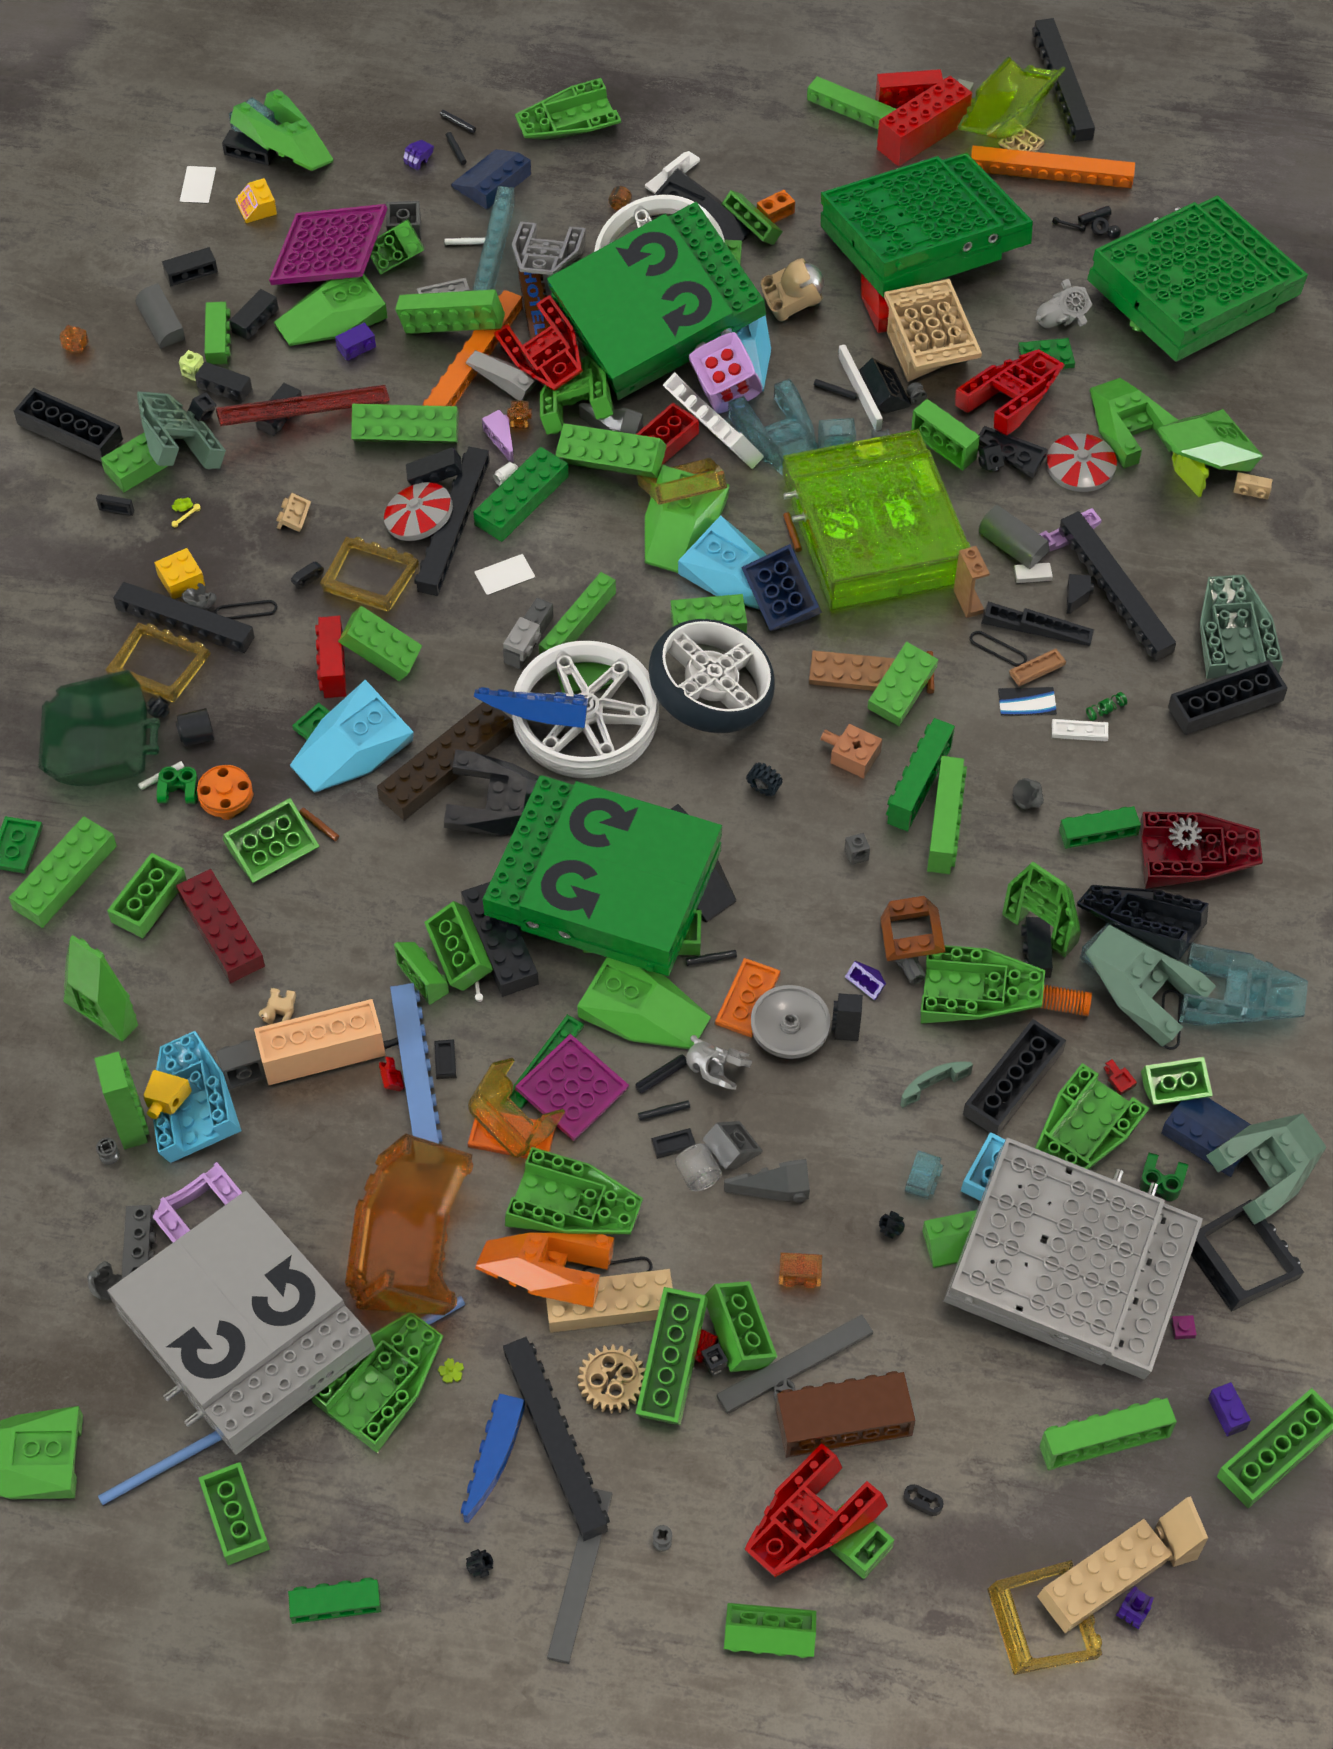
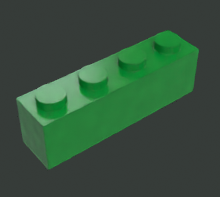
M1134 806L1121 807L1116 810H1104L1100 813H1087L1078 817L1062 819L1059 832L1064 847L1067 849L1139 835L1141 823Z
M363 1578L360 1582L352 1583L346 1580L339 1582L337 1585L330 1586L323 1583L316 1585L315 1588L300 1586L292 1591H288L292 1624L381 1612L379 1583L377 1579L374 1580L373 1578Z

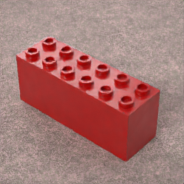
M952 76L943 79L879 120L877 150L898 167L969 122L972 92Z

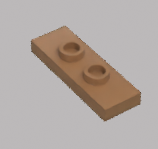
M1053 649L1011 669L1009 674L1020 687L1064 666L1066 660L1057 649Z

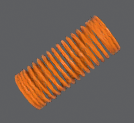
M1048 984L1044 985V1009H1046L1047 1001V1009H1050L1052 999L1051 1011L1053 1010L1054 1002V1011L1057 1010L1059 1001L1058 1012H1060L1063 999L1061 1012H1064L1066 1002L1065 1013H1067L1070 1000L1069 1014L1071 1013L1072 1003V1014H1074L1077 1001V1015L1081 1000L1079 1015L1082 1012V1016L1088 1017L1092 992H1083V990L1080 992L1078 990L1076 993V989L1074 991L1071 989L1069 992V988L1066 990L1065 987L1062 991V987L1059 989L1057 986L1055 989V986L1052 987L1050 985L1048 988Z

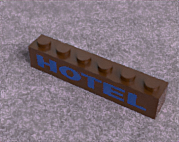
M518 268L527 327L531 340L550 327L536 305L547 297V295L543 294L546 293L545 283H541L543 281V274L520 272Z

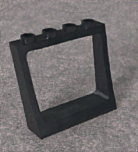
M1251 1199L1200 1228L1191 1253L1195 1262L1231 1312L1298 1280L1304 1273L1300 1267V1260L1291 1255L1287 1242L1280 1240L1273 1224L1268 1223L1266 1219L1255 1225L1242 1208L1252 1201ZM1242 1215L1248 1218L1287 1272L1250 1290L1242 1288L1206 1238Z

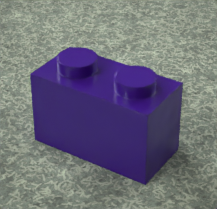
M365 322L335 336L336 347L347 361L376 347L375 335Z
M1232 1382L1212 1389L1208 1400L1226 1436L1228 1437L1247 1430L1251 1419Z

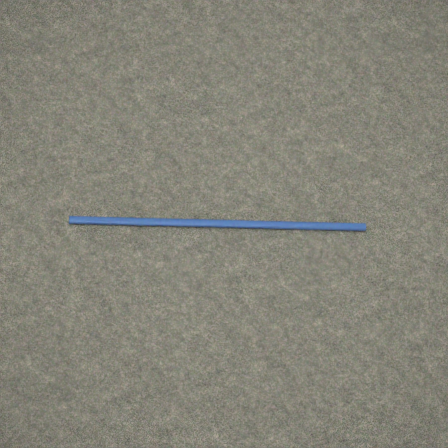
M459 1296L421 1317V1319L430 1325L465 1306V1302ZM214 1431L98 1495V1498L102 1505H105L219 1442L222 1438Z

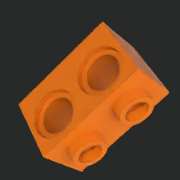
M782 190L757 202V209L773 223H776L795 213V200L785 190Z

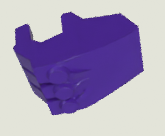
M423 140L409 144L405 148L404 164L419 170L422 161L427 163L428 158L433 153L434 146Z
M1134 1586L1130 1593L1127 1594L1116 1616L1121 1619L1126 1617L1125 1621L1127 1623L1133 1622L1132 1626L1139 1629L1151 1609L1154 1597L1146 1595Z

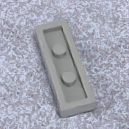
M466 278L417 288V294L470 291Z

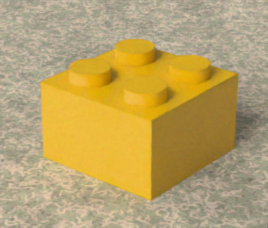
M187 548L154 562L157 575L172 599L181 597L186 589H198V583L205 586L203 573Z

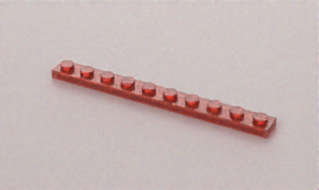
M386 385L219 407L216 408V413L220 426L348 409L352 408V404L389 403L390 398Z

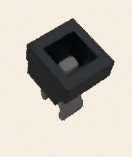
M719 1343L701 1351L704 1363L711 1375L713 1374L714 1376L727 1367L728 1359Z

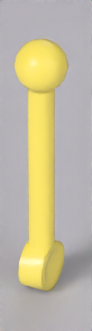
M194 504L193 509L177 521L171 523L172 527H178V524L193 512L200 511V505Z

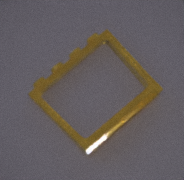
M711 458L672 467L692 474L705 471L710 472L661 484H656L658 478L637 475L639 486L658 505L727 488L724 471Z
M346 537L320 584L325 592L389 612L419 566V561L408 552L400 554L392 547L384 549L376 542L368 544L360 537H355L354 539ZM351 548L408 565L389 593L384 596L335 580Z
M138 623L105 671L112 679L175 702L211 653L198 641H195L193 644L182 635H179V637L173 636V633L169 630L163 629V631H159L151 623H147V625ZM143 634L198 654L171 686L161 684L122 668Z
M1072 1560L997 1580L987 1589L1014 1675L1094 1660L1102 1655V1639L1099 1634L1095 1633L1093 1627L1095 1617L1093 1614L1078 1624L1087 1650L1033 1658L1027 1645L1010 1589L1057 1574L1063 1575L1074 1567Z

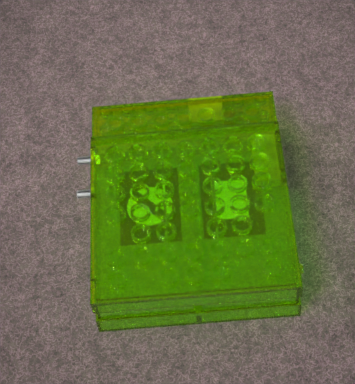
M919 429L783 456V477L789 491L784 493L783 497L784 499H792V507L795 512V516H792V522L798 521L830 611L954 586L959 550L970 548V543L966 540L930 450H927Z

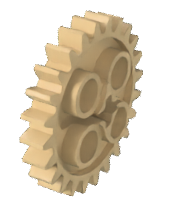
M612 1344L611 1350H608L604 1345L603 1352L596 1348V1355L594 1356L589 1353V1361L583 1360L584 1367H579V1373L582 1374L578 1375V1381L581 1382L578 1384V1388L583 1390L581 1396L587 1397V1404L594 1402L593 1409L600 1405L602 1412L609 1408L610 1414H612L614 1408H617L619 1413H621L622 1406L629 1410V1403L631 1402L636 1405V1397L639 1398L643 1375L646 1369L641 1368L643 1361H637V1354L631 1356V1349L623 1352V1346H620L619 1350H615V1346ZM607 1362L614 1364L611 1368H606L603 1365ZM620 1364H623V1366H621V1367L619 1368V1370L617 1371L618 1366H619ZM624 1373L632 1374L630 1378L622 1377ZM598 1379L603 1381V1383L600 1385H594L592 1383L594 1380ZM613 1390H619L621 1392L617 1396L611 1394Z

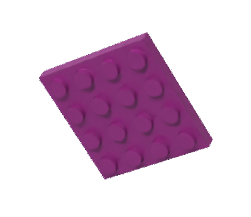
M571 1034L515 1086V1090L572 1141H575L629 1088V1085Z

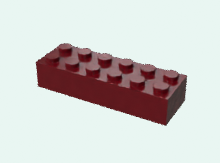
M212 869L176 885L179 898L230 984L265 967L261 951Z

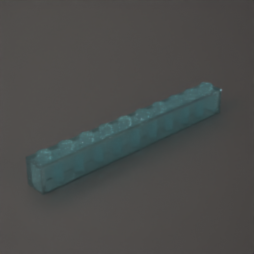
M498 186L472 291L494 290L515 205L514 187Z

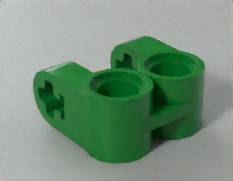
M170 766L162 768L158 777L157 803L167 804L170 792L181 788L185 792L186 804H196L199 781L195 769L183 767L177 771Z
M1149 1152L1139 1183L1140 1190L1148 1193L1151 1183L1147 1180L1150 1179L1158 1184L1155 1194H1159L1166 1201H1175L1180 1195L1189 1164L1178 1162L1175 1174L1163 1175L1155 1168L1159 1155ZM1167 1186H1172V1187H1174L1175 1189H1174V1190L1169 1189Z

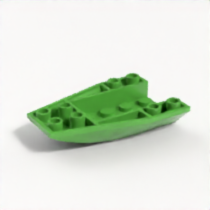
M601 78L570 86L515 114L523 136L527 139L571 137L622 123L617 110L612 109L607 99L606 87Z
M1082 1063L1058 1093L1035 1149L1089 1169L1129 1137L1149 1111V1108L1134 1097L1128 1101L1098 1080L1099 1074Z

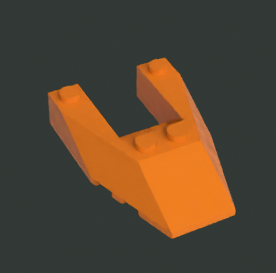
M524 1233L488 1240L476 1263L475 1269L497 1279L500 1276L509 1280L510 1285L524 1287L528 1289V1293L531 1295L593 1308L598 1296L600 1275L566 1268L565 1265L569 1261L608 1270L613 1255L614 1237L604 1234Z

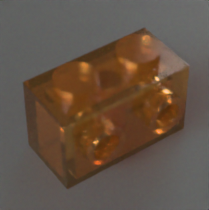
M780 1252L779 1284L787 1287L804 1285L807 1288L821 1286L822 1255Z

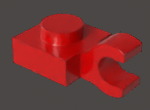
M386 1056V1063L379 1062L384 1088L400 1092L405 1088L401 1071L396 1070L394 1058Z
M1113 1059L1105 1063L1104 1070L1108 1075H1111L1108 1081L1119 1095L1136 1086V1080L1125 1067L1120 1070Z

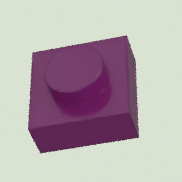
M1193 1315L1172 1316L1171 1323L1174 1339L1196 1338L1197 1334Z

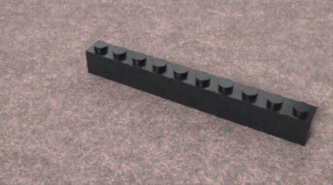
M1054 18L1035 20L1032 34L1036 38L1037 48H1040V56L1044 59V66L1048 70L1049 80L1052 81L1053 91H1056L1057 102H1060L1061 113L1065 115V123L1069 126V134L1073 137L1074 142L1093 140L1095 126Z
M469 446L467 452L463 453L462 474L457 475L456 479H453L452 490L448 492L453 502L452 513L445 525L431 535V544L426 548V557L421 561L420 572L416 574L414 583L417 584V592L434 596L439 595L490 462L489 450Z
M1077 511L1061 519L1059 528L1061 536L1067 539L1070 548L1078 554L1080 562L1086 565L1089 574L1097 580L1099 588L1105 591L1108 600L1116 606L1118 614L1124 617L1129 629L1135 632L1137 640L1146 647L1148 655L1157 661L1174 653L1176 641L1081 512Z
M526 1336L503 1345L505 1358L525 1401L527 1410L583 1541L608 1532L607 1523H610L606 1510L602 1511L599 1504L602 1502L598 1491L593 1492L591 1487L593 1484L592 1477L589 1472L585 1473L583 1456L581 1453L577 1454L574 1448L577 1446L573 1434H568L566 1429L569 1428L565 1415L561 1416L559 1413L561 1406L557 1397H552L551 1391H553L549 1378L545 1380L543 1376L545 1369L541 1360L537 1361L535 1357L537 1351L534 1343H529Z

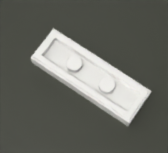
M1052 719V738L1108 741V722Z

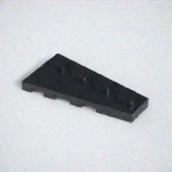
M984 426L979 433L980 445L983 447L991 444L1000 445L1005 455V461L1032 478L1048 453V449L1011 435L1006 436L998 430Z

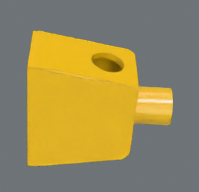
M153 1070L143 1096L149 1108L147 1115L152 1119H157L161 1112L170 1115L174 1114L192 1092L188 1079Z

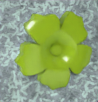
M187 497L175 500L174 505L171 506L173 510L182 512L191 508L193 503Z
M448 1358L444 1362V1366H439L438 1369L440 1376L443 1377L442 1381L452 1383L453 1380L456 1382L462 1380L463 1363L456 1362L454 1364V1359Z

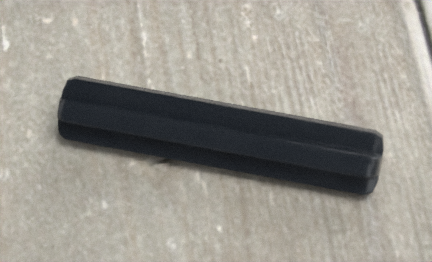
M683 1054L677 1056L637 1082L635 1087L638 1092L644 1093L687 1065L686 1057Z

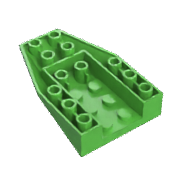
M363 274L362 277L327 280L274 321V324L288 345L293 346L335 339V336L364 322L367 326H370L388 317L386 303Z
M1224 409L1183 418L1158 429V432L1162 435L1161 438L1172 447L1171 450L1175 454L1207 464L1219 470L1251 472L1263 457Z
M662 465L645 514V563L678 573V560L722 514L728 499L730 485Z
M72 935L66 955L63 1002L123 1042L138 1026L133 1004L129 999L130 995L119 982L104 958L105 955L96 948L94 950L84 939H78Z
M945 945L946 952L927 955L924 994L922 995L921 1024L983 1019L1042 1007L1045 970L987 948Z
M608 957L577 1006L578 1018L632 1042L690 1049L694 1045L690 1037L695 1035L699 1039L711 1019V1016L667 977Z
M531 1147L525 1162V1172L515 1197L511 1198L505 1213V1227L568 1234H631L643 1198L591 1164Z
M412 1311L371 1334L376 1350L311 1398L313 1404L376 1453L379 1452L418 1398L443 1339L441 1333Z
M79 1406L19 1414L0 1420L1 1497L7 1499L75 1498L77 1476L74 1472L77 1437L82 1434L83 1414Z

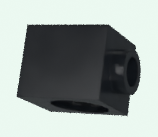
M205 392L192 399L188 411L195 415L194 418L197 421H205L212 417L217 404Z

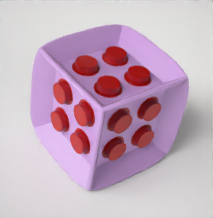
M735 332L722 335L700 346L689 355L690 363L697 373L702 389L717 414L732 410L750 401L762 392V385L758 375L755 373L752 361Z

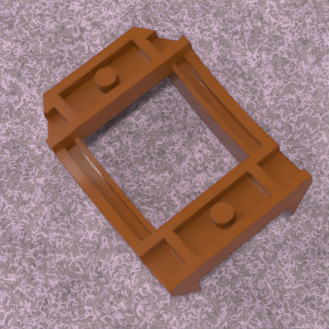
M925 896L893 900L888 903L880 917L887 961L946 952L939 910ZM930 916L932 934L893 939L891 921Z

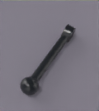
M1054 217L1052 220L1054 224L1068 225L1079 228L1081 231L1086 229L1085 225L1062 221L1058 217Z

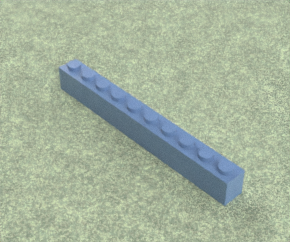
M414 983L391 986L390 990L418 1172L443 1168L442 1160H445L444 1147L439 1148V1142L443 1141L441 1129H436V1124L440 1123L438 1111L434 1112L433 1106H437L435 1094H431L430 1090L434 1088L433 1077H428V1071H431L430 1059H425V1054L429 1053L427 1041L423 1042L422 1036H426L425 1026L420 1024L419 1020L423 1019L422 1007H417V1002H420L419 990L414 989Z

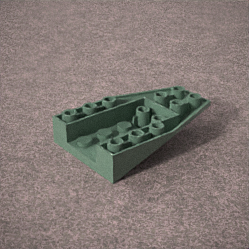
M1245 575L1208 577L1200 619L1206 679L1219 678L1268 660L1272 662L1279 673L1283 659L1273 617Z

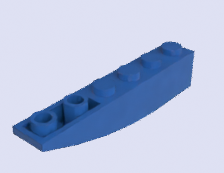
M499 1393L498 1400L493 1401L491 1409L493 1417L492 1420L487 1421L485 1428L487 1437L486 1440L481 1441L479 1448L481 1457L480 1460L475 1461L473 1468L475 1477L473 1481H469L467 1488L469 1497L467 1501H463L461 1514H463L464 1522L466 1523L471 1521L485 1503L506 1467L525 1410L524 1399Z

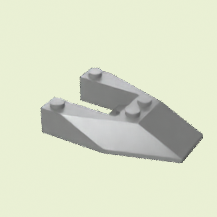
M520 222L512 242V249L520 272L552 276L571 265L583 254L586 228L569 226L565 241L536 239L537 223Z

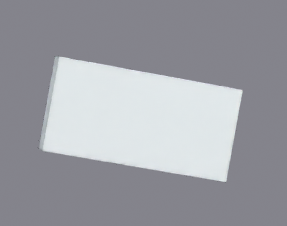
M1038 563L1031 569L1024 565H1014L1016 583L1052 581L1053 576L1050 563Z

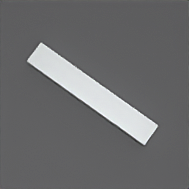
M840 345L838 358L875 431H879L882 429L883 418L846 345Z

